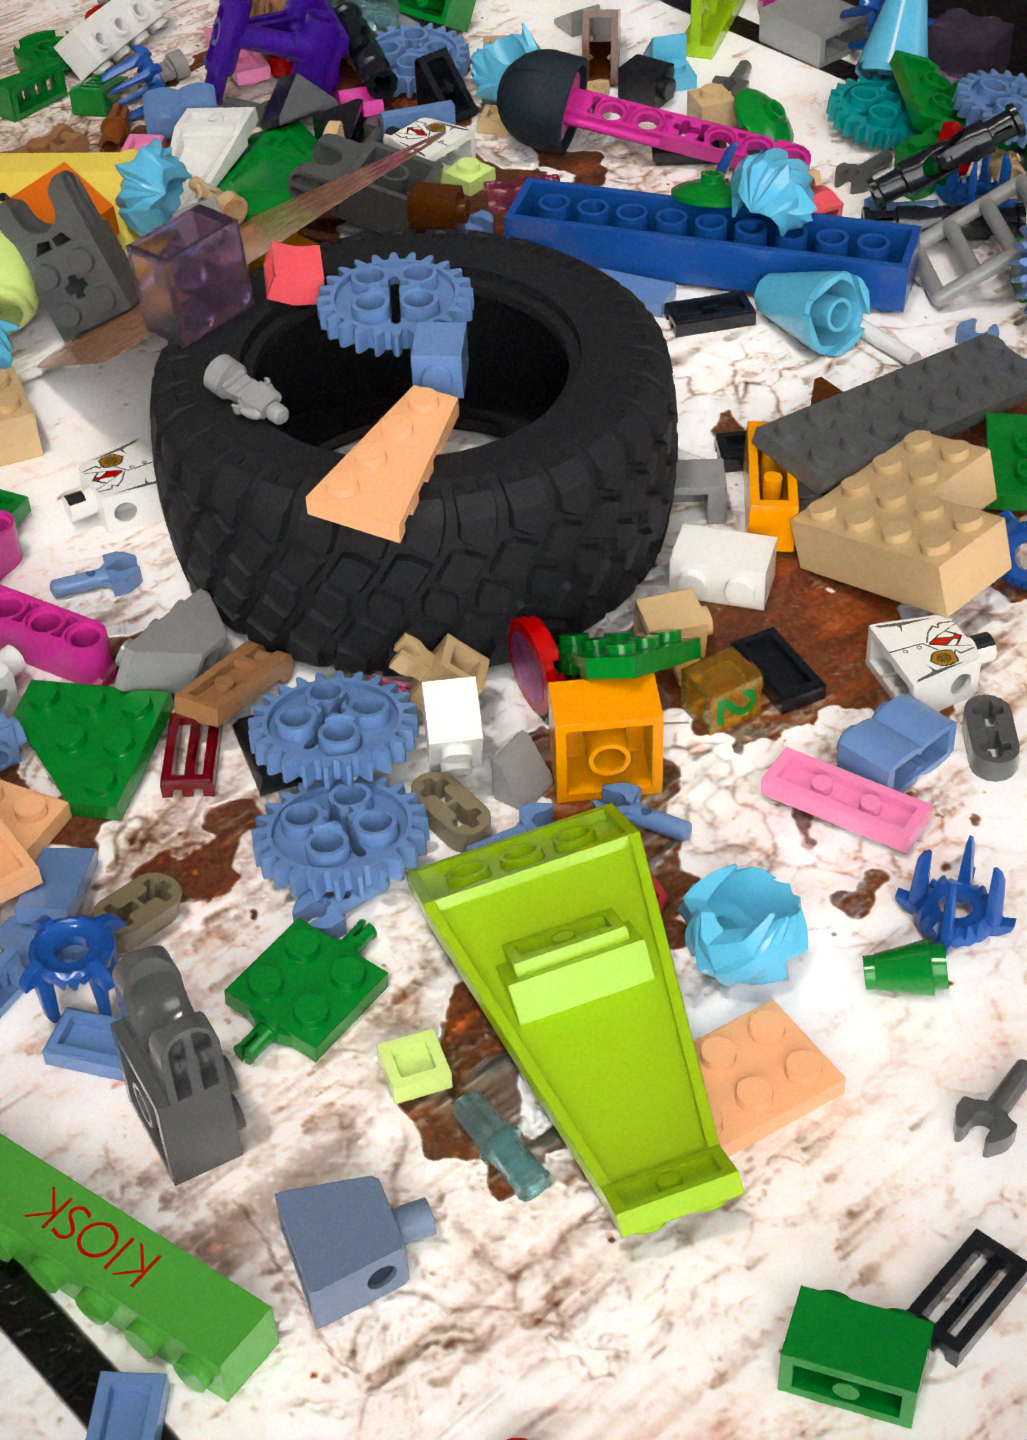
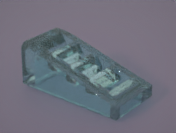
M329 0L333 9L340 3L353 2L358 5L362 12V18L367 21L373 32L378 30L386 33L388 32L387 26L398 29L400 17L399 0ZM341 14L342 19L345 20L346 18Z

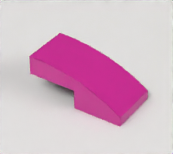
M366 86L332 92L339 105L354 99H363L364 117L380 115V112L385 111L383 99L376 100L371 97Z

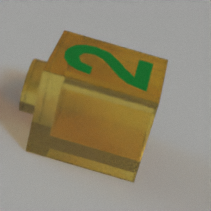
M730 647L681 669L680 707L709 736H712L760 714L763 675L754 663L748 662L738 651Z

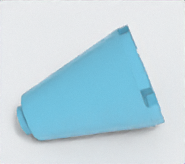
M885 0L856 64L855 73L858 76L861 75L867 80H871L872 74H875L882 80H885L887 76H891L893 81H896L889 63L895 50L928 58V0Z
M847 271L769 273L759 281L754 295L755 306L760 313L817 354L832 357L840 356L852 349L861 338L865 329L859 327L863 313L869 315L870 312L868 288L860 277Z

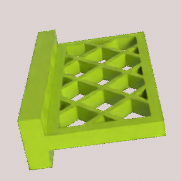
M691 0V23L685 31L687 36L686 57L712 60L746 0Z

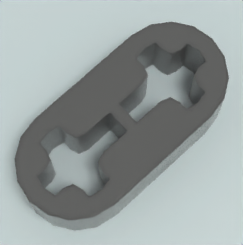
M984 694L970 698L965 704L962 720V734L969 767L977 777L986 781H1005L1015 774L1020 752L1012 710L1006 701L994 695ZM985 719H988L990 725L993 726H986ZM987 749H995L996 757H993L992 753L987 751Z

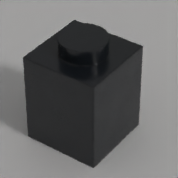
M636 54L618 68L619 99L660 108L674 97L676 81L674 79L673 63Z

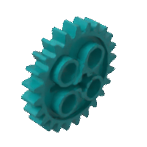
M860 75L857 82L847 78L845 84L837 83L836 89H831L826 114H828L827 121L834 122V130H843L842 137L854 136L855 144L865 141L868 142L869 149L877 145L881 146L882 150H889V147L896 149L901 142L912 135H922L921 132L913 128L897 82L893 81L891 76H887L885 80H880L878 76L872 75V79L867 80Z

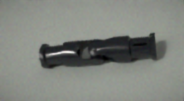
M353 2L340 3L335 7L334 11L349 36V55L360 78L366 83V89L371 97L375 99L389 98L397 90V76L390 69V63L374 38L369 24L362 18V12L358 5ZM341 14L344 15L345 20L342 19Z
M1009 103L1005 106V111L984 122L979 119L962 128L952 136L950 141H939L896 164V169L875 180L872 177L865 180L869 192L880 211L886 210L887 204L906 194L912 196L955 173L961 164L978 161L996 151V146L1015 136L1019 138L1026 136L1025 125L1015 106ZM933 153V160L942 171L934 175H924V161Z
M1017 202L1014 207H998L1014 237H1024L1019 230L1021 226H1026L1024 203ZM968 204L942 205L934 208L918 205L896 206L895 210L871 211L869 207H862L861 219L922 226V233ZM983 215L966 224L967 227L961 229L967 241L989 240L990 236H994ZM945 237V238L941 239L940 241H945V240H948V239H947V237Z

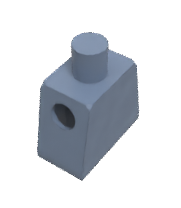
M374 1176L297 1188L275 1194L281 1231L316 1329L325 1327L404 1286L410 1279L405 1245L437 1234L434 1217L425 1197L391 1208L380 1179Z

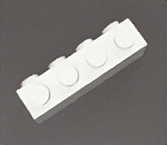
M110 0L73 28L54 46V49L81 81L92 73L102 75L113 65L110 61L111 58L117 63L132 50L128 44L139 45L150 36L146 31L147 29L153 34L167 22L164 15L174 6L169 0Z

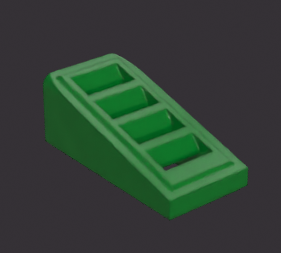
M56 60L0 79V117L16 123L67 96L68 92L62 62ZM48 77L50 80L51 90H48L46 78ZM35 84L37 85L38 94H36Z
M97 74L75 85L69 91L72 113L75 115L107 117L112 109V105L118 101L124 90L114 95H109V92L123 83L128 77L117 76L102 83L101 77L103 75Z

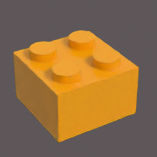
M654 673L638 678L578 679L548 682L550 761L557 803L602 799V786L623 782L641 787V795L662 793L664 715Z

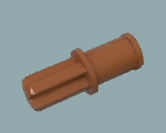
M120 103L113 104L108 117L102 121L100 126L102 135L98 142V148L101 147L100 152L121 151L122 143L128 138L130 132L128 121L131 113L128 107H122Z

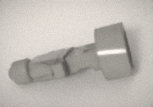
M180 49L166 54L165 59L160 63L163 69L160 74L164 82L171 79L179 81L191 75L187 59ZM140 83L138 85L126 89L125 91H127L128 93H133L136 90H138V87L141 88L145 86L146 83Z
M228 354L217 356L208 365L203 378L204 386L218 397L235 402L232 404L235 414H242L252 420L267 418L276 425H281L288 420L289 410L280 403L282 395L274 388L268 377H264V382H257L247 375V369L243 364Z

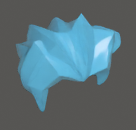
M522 23L521 35L510 34V37L503 36L497 38L493 44L485 43L482 49L477 48L476 52L470 57L472 63L471 75L473 77L471 81L478 85L476 97L497 103V90L505 70L522 55L541 49L524 23Z
M156 138L147 146H142L132 161L115 164L117 171L123 177L120 184L121 191L115 199L116 206L120 208L118 214L128 227L139 236L155 240L179 237L171 214L181 205L179 196L184 192L182 182L185 183L187 178L192 179V175L187 171L184 163L179 160V157L172 156V146L163 149L160 140Z
M771 148L762 154L757 153L745 157L737 164L731 177L732 217H736L739 209L746 205L750 213H758L770 217L775 222L781 237L788 230L802 228L804 224L813 221L811 213L818 208L812 201L815 194L809 185L814 177L808 174V165L800 159H788V152L781 148Z
M736 863L710 873L699 882L693 883L683 897L682 904L677 911L687 923L685 944L691 956L696 957L698 971L715 977L719 983L726 987L740 983L750 985L769 984L789 978L786 963L808 950V931L801 908L800 896L792 893L790 884L774 880L776 877L764 869L751 866H737Z

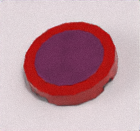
M525 615L509 621L510 635H507L510 644L509 658L516 681L525 700L534 712L543 716L549 714L548 682L566 681V678L563 676V673L558 675L555 673L553 662L559 660V652L549 630L541 619L534 615L529 617Z

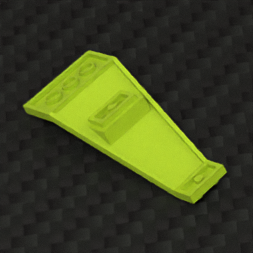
M613 803L405 872L411 893L430 928L600 1198L622 1238L632 1234L644 1235L653 1233L661 1229L670 1220L693 1212L704 1213L716 1210L723 1206L728 1199L745 1194L738 1169L719 1143L640 831Z

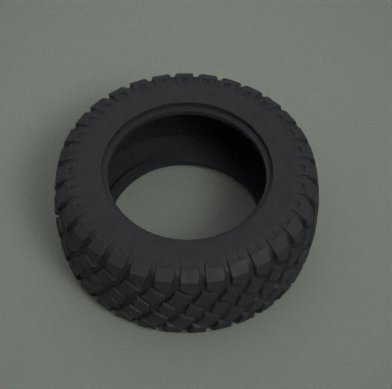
M415 229L382 231L381 236L372 237L371 233L339 238L337 244L333 245L329 241L315 244L320 245L324 285H327V276H339V267L354 269V260L356 259L368 264L372 262V255L375 254L382 260H387L392 252H396L399 259H405L411 252H415L416 260H423L425 257L433 255L435 265L446 260L450 261V270L461 268L462 276L470 278V285L473 288L472 321H467L469 367L464 398H458L459 416L453 429L480 432L497 436L501 439L463 451L436 455L433 461L434 471L429 482H424L419 491L418 506L414 514L408 515L406 519V532L401 543L309 515L307 513L306 496L347 455L332 450L362 439L413 386L411 350L409 348L403 349L400 357H395L392 350H385L382 355L375 357L374 348H368L358 354L356 353L355 343L344 348L340 347L339 338L329 340L327 330H321L317 305L294 306L267 299L263 264L245 273L208 297L189 313V317L183 320L168 338V345L161 350L154 367V376L151 383L150 426L153 467L158 495L172 546L194 593L200 588L208 591L224 624L236 633L247 634L249 641L264 645L266 649L272 652L279 650L291 654L293 660L317 667H329L332 664L335 671L342 670V672L349 673L361 671L363 675L375 674V671H382L383 676H404L389 668V664L397 654L393 650L394 645L405 632L420 640L431 652L447 634H450L490 659L488 667L490 668L510 662V644L507 639V635H510V620L528 615V617L534 615L542 620L555 644H559V635L582 633L603 620L606 613L616 610L635 592L636 586L644 581L656 563L657 555L661 552L673 505L677 474L676 463L678 461L676 389L672 376L673 368L667 341L653 314L645 308V304L629 289L601 270L570 255L519 238L509 237L507 240V238L500 234L471 230L465 235L458 229H425V233H416ZM399 284L391 285L392 323L394 324L401 322ZM228 354L243 364L247 369V375L257 382H264V377H268L274 388L282 395L280 403L289 410L288 420L281 425H276L267 418L252 420L242 414H235L232 409V404L235 402L218 397L204 386V373L211 361L219 355Z

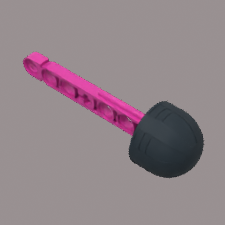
M554 49L534 50L515 60L505 70L499 82L497 108L500 119L512 137L531 148L564 155L574 138L576 129L581 128L719 164L728 147L716 148L711 145V142L722 140L729 145L738 142V148L729 166L732 168H736L737 164L749 155L747 152L750 150H761L763 147L765 148L764 152L771 148H781L788 152V159H800L808 165V169L810 168V151L802 145L780 139L776 143L768 136L588 91L586 89L589 67L586 57ZM610 112L618 114L621 118L607 120L602 115ZM641 122H651L657 127L647 130L639 127L638 124Z

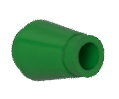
M929 938L876 952L874 955L862 956L866 990L935 996V990L949 989L944 942L929 944Z

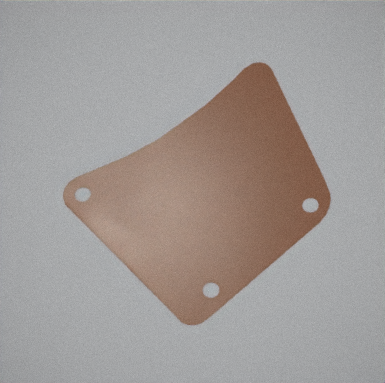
M446 131L435 134L243 222L229 231L230 234L217 239L147 287L146 291L148 294L133 308L81 332L48 355L36 368L100 364L118 356L152 334L222 282L268 252L271 241L281 243L337 204L437 141ZM426 143L416 151L404 156L406 153L413 150L414 148ZM229 237L228 239H226V240L223 241L222 243L216 245L215 247H212L213 245H215L216 243L220 242L221 240H223V239ZM79 340L78 342H76L75 344H73V345L70 346L69 348H67V349H65V350L59 352L60 350H62L63 348H65V347L68 346L69 344H71V343H73V342Z

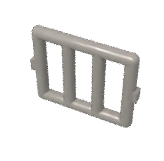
M1021 173L921 233L915 279L920 287L924 285L935 306L940 307L1010 267V260L1021 257V252L1012 246L1017 240L997 206L1018 193L1027 206V174ZM983 215L1002 249V252L982 264L979 263L961 230V227ZM947 237L965 274L943 286L925 249Z

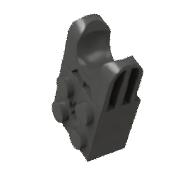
M324 134L313 145V163H301L289 175V193L292 198H295L398 152L400 149L371 140L368 145H364L336 134ZM414 155L325 213L349 221L355 226L366 227L380 233L382 231L409 229L407 197L414 182L441 183L444 165Z
M67 170L52 177L47 189L54 206V224L45 223L38 219L23 200L8 199L0 203V230L20 253L34 281L35 291L63 340L133 308L148 294L107 219L103 220L78 176Z
M161 945L148 946L127 955L115 965L112 972L122 1019L111 1023L110 1027L129 1101L174 1185L177 1186L243 1155L238 1130L246 1127V1121L237 1099L231 1093L239 1089V1085L228 1058L222 1055L220 1040L206 1015L201 1011L194 1012L185 990L181 973L167 949Z

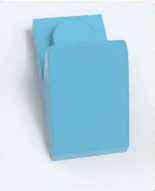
M685 33L654 37L643 53L644 56L674 64L675 92L697 88V74L686 60L687 36Z

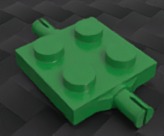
M298 917L224 990L225 1004L246 1017L254 1027L234 1046L233 1049L236 1056L241 1061L245 1058V1063L251 1065L271 1043H276L294 1048L309 1059L317 1062L388 987V972L359 954L377 937L375 927L370 922L366 925V920L360 919L342 939L329 937Z

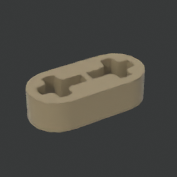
M431 771L421 774L413 781L411 792L417 793L419 804H425L429 829L449 848L463 853L466 852L467 845L492 836L489 809L453 776L445 772Z
M158 872L143 874L99 901L94 906L92 918L108 913L116 914L124 922L127 921V926L115 931L117 952L125 953L170 925L177 918L182 897L181 885L167 874Z

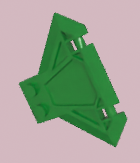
M299 120L254 133L248 139V144L250 145H248L216 188L223 192L233 191L247 201L248 212L242 222L293 199L288 190L289 175L301 163H313L312 150L317 139Z

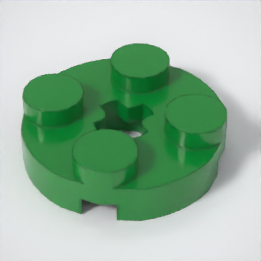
M45 30L29 34L19 40L20 48L17 49L14 46L13 51L16 65L22 71L56 60L62 62L63 72L73 71L54 49V46L64 38L63 36H56L55 30Z

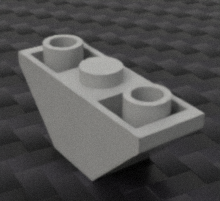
M200 588L186 600H178L169 613L160 620L157 618L153 619L145 631L138 637L127 639L120 647L115 659V664L119 666L114 687L122 692L147 689L177 693L218 663L227 632L210 593Z

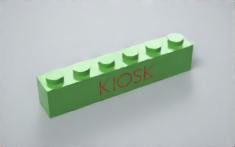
M0 1133V1260L9 1262L12 1258L28 1269L31 1277L43 1289L53 1294L61 1290L73 1298L80 1311L93 1323L103 1326L106 1322L110 1323L124 1333L128 1343L139 1354L148 1359H153L155 1355L159 1356L174 1367L178 1377L188 1387L199 1393H203L208 1389L228 1403L279 1344L272 1307Z

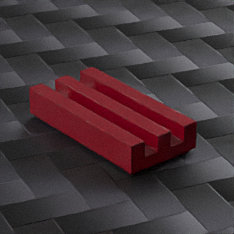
M170 713L160 779L162 798H173L174 790H182L183 797H194L195 789H203L204 796H215L223 724L218 728L214 726L208 727L203 773L197 774L203 725L186 716ZM183 725H191L184 775H176Z

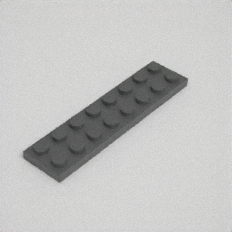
M984 333L759 426L755 430L751 443L814 493L820 495L836 488L845 478L853 476L871 463L876 456L891 449L911 432L926 430L934 435L947 438L985 421L986 413H1003L1027 402V359L1008 348L999 337Z

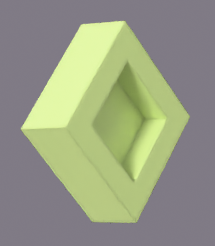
M467 156L443 170L442 182L443 184L462 185L464 194L471 197L496 182L495 168L480 162L477 158Z
M434 1028L376 1044L378 1061L395 1105L453 1088L452 1073Z

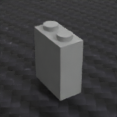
M777 0L760 8L759 41L820 69L856 52L851 50L848 44L868 38L869 33L866 31L869 27L865 26L864 23L869 19L866 18L867 15L840 18V13L843 10L856 7L842 0Z

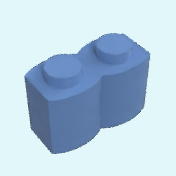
M191 83L179 90L160 87L149 90L142 95L147 134L165 136V140H172L174 127L187 108H218L215 87L209 83Z
M901 694L891 701L881 703L875 710L872 718L865 719L857 725H851L843 731L837 742V767L904 793L920 775H925L935 770L954 751L957 722L913 696Z

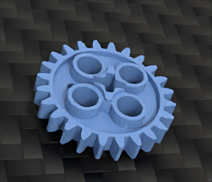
M415 22L413 27H407L405 23H401L399 29L387 26L388 32L386 33L378 30L375 31V39L389 61L390 69L394 71L398 78L397 90L393 97L406 93L407 98H411L416 93L414 61L421 56L444 47L447 48L460 75H468V68H470L469 44L465 43L464 36L457 37L456 30L446 32V26L444 25L433 29V23L420 27L419 22Z
M991 69L989 74L978 70L976 75L969 72L966 78L961 77L952 101L954 102L953 109L958 110L957 117L966 118V126L979 119L984 122L1005 111V106L1012 103L1019 112L1027 133V78H1025L1023 73L1013 76L1009 70H1005L1004 74H999L995 69ZM1027 135L1022 138L1015 136L1004 143L1005 145H1010L1011 142H1017L1019 147L1024 149L1027 144Z
M392 252L387 260H382L375 254L372 255V262L368 264L356 259L354 260V269L339 267V276H327V285L319 287L320 296L316 297L321 330H327L328 339L339 338L340 347L342 348L355 343L356 353L358 354L368 348H374L375 357L382 355L385 350H392L395 357H400L403 349L409 348L412 350L417 322H467L473 319L474 296L473 288L470 285V278L462 276L461 268L450 270V261L446 260L435 265L433 255H429L423 260H416L415 252H411L405 259H399L397 253ZM392 284H399L401 322L397 324L392 323Z
M338 670L334 677L326 679L321 672H317L315 681L312 682L297 677V686L294 688L280 684L278 685L279 696L265 694L263 696L264 705L254 706V717L248 718L251 754H255L256 764L258 766L266 765L267 774L270 776L282 772L284 783H289L301 777L304 788H308L315 780H323L325 789H330L334 780L341 779L347 787H352L353 777L361 776L369 782L374 781V770L377 769L389 774L392 772L391 761L405 763L406 751H414L416 749L415 739L419 738L416 703L410 702V693L408 691L398 692V683L396 682L383 686L382 676L380 675L365 681L361 671L354 674L352 678H344L342 670Z
M358 776L353 781L352 787H347L341 779L334 782L330 789L324 788L323 780H317V786H309L308 788H304L303 782H299V793L292 794L281 791L279 793L281 804L266 803V815L256 816L257 828L251 830L256 866L261 867L264 880L274 878L275 889L277 890L291 885L292 896L296 898L307 890H312L314 901H319L326 892H333L336 901L340 902L343 900L346 891L351 890L359 898H364L366 894L365 887L371 885L381 891L387 890L386 878L389 877L403 881L405 879L404 868L417 869L419 867L418 856L427 855L426 841L430 840L425 804L418 803L416 792L405 794V786L402 782L388 788L386 776L378 778L373 783Z

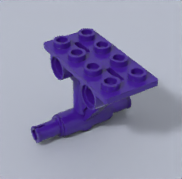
M219 0V8L212 27L208 53L204 59L205 69L207 70L204 83L214 85L217 105L223 103L228 77L235 73L241 49L285 57L287 62L293 63L290 75L294 73L300 74L329 95H331L332 89L337 88L340 78L338 67L341 57L347 54L349 36L329 0H286L283 11L249 17L252 8L251 0Z

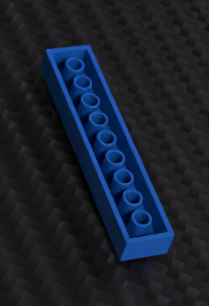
M528 177L504 216L505 238L507 240L509 237L534 242L547 248L550 247L592 265L597 269L604 268L663 281H671L682 286L694 284L714 287L720 291L743 290L755 293L759 281L769 273L847 271L857 275L864 281L869 290L870 308H875L880 312H904L918 265L922 226L811 213L813 221L804 224L802 228L788 230L781 237L775 222L770 217L758 213H750L746 205L739 209L736 217H732V208L692 206L676 201L671 195Z

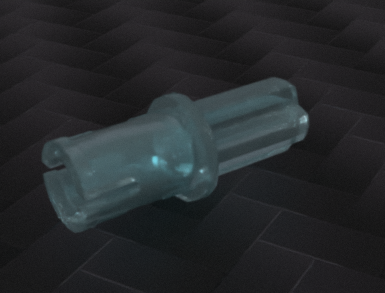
M473 1090L467 1095H462L455 1102L456 1108L453 1111L454 1117L480 1148L479 1158L483 1163L495 1166L515 1191V1195L520 1201L527 1202L539 1196L550 1184L552 1175L547 1169H544L521 1141L523 1132L517 1125H508L481 1091Z

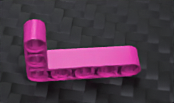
M0 510L1 581L20 564L23 557L14 517L11 513ZM0 584V650L6 645H11L20 652L26 664L73 683L99 685L112 677L115 666L107 629L104 624Z

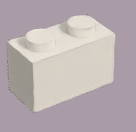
M683 523L670 556L669 593L693 588L699 601L764 611L775 576L777 537Z
M476 676L422 682L423 720L429 772L441 771L453 777L472 773V768L481 767L483 732Z

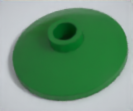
M752 88L743 89L735 96L733 103L734 112L743 130L768 136L776 143L778 139L793 143L794 132L784 107L777 100Z
M702 171L700 179L683 182L671 189V197L684 204L706 208H732L731 185L729 181H725V173L721 171Z

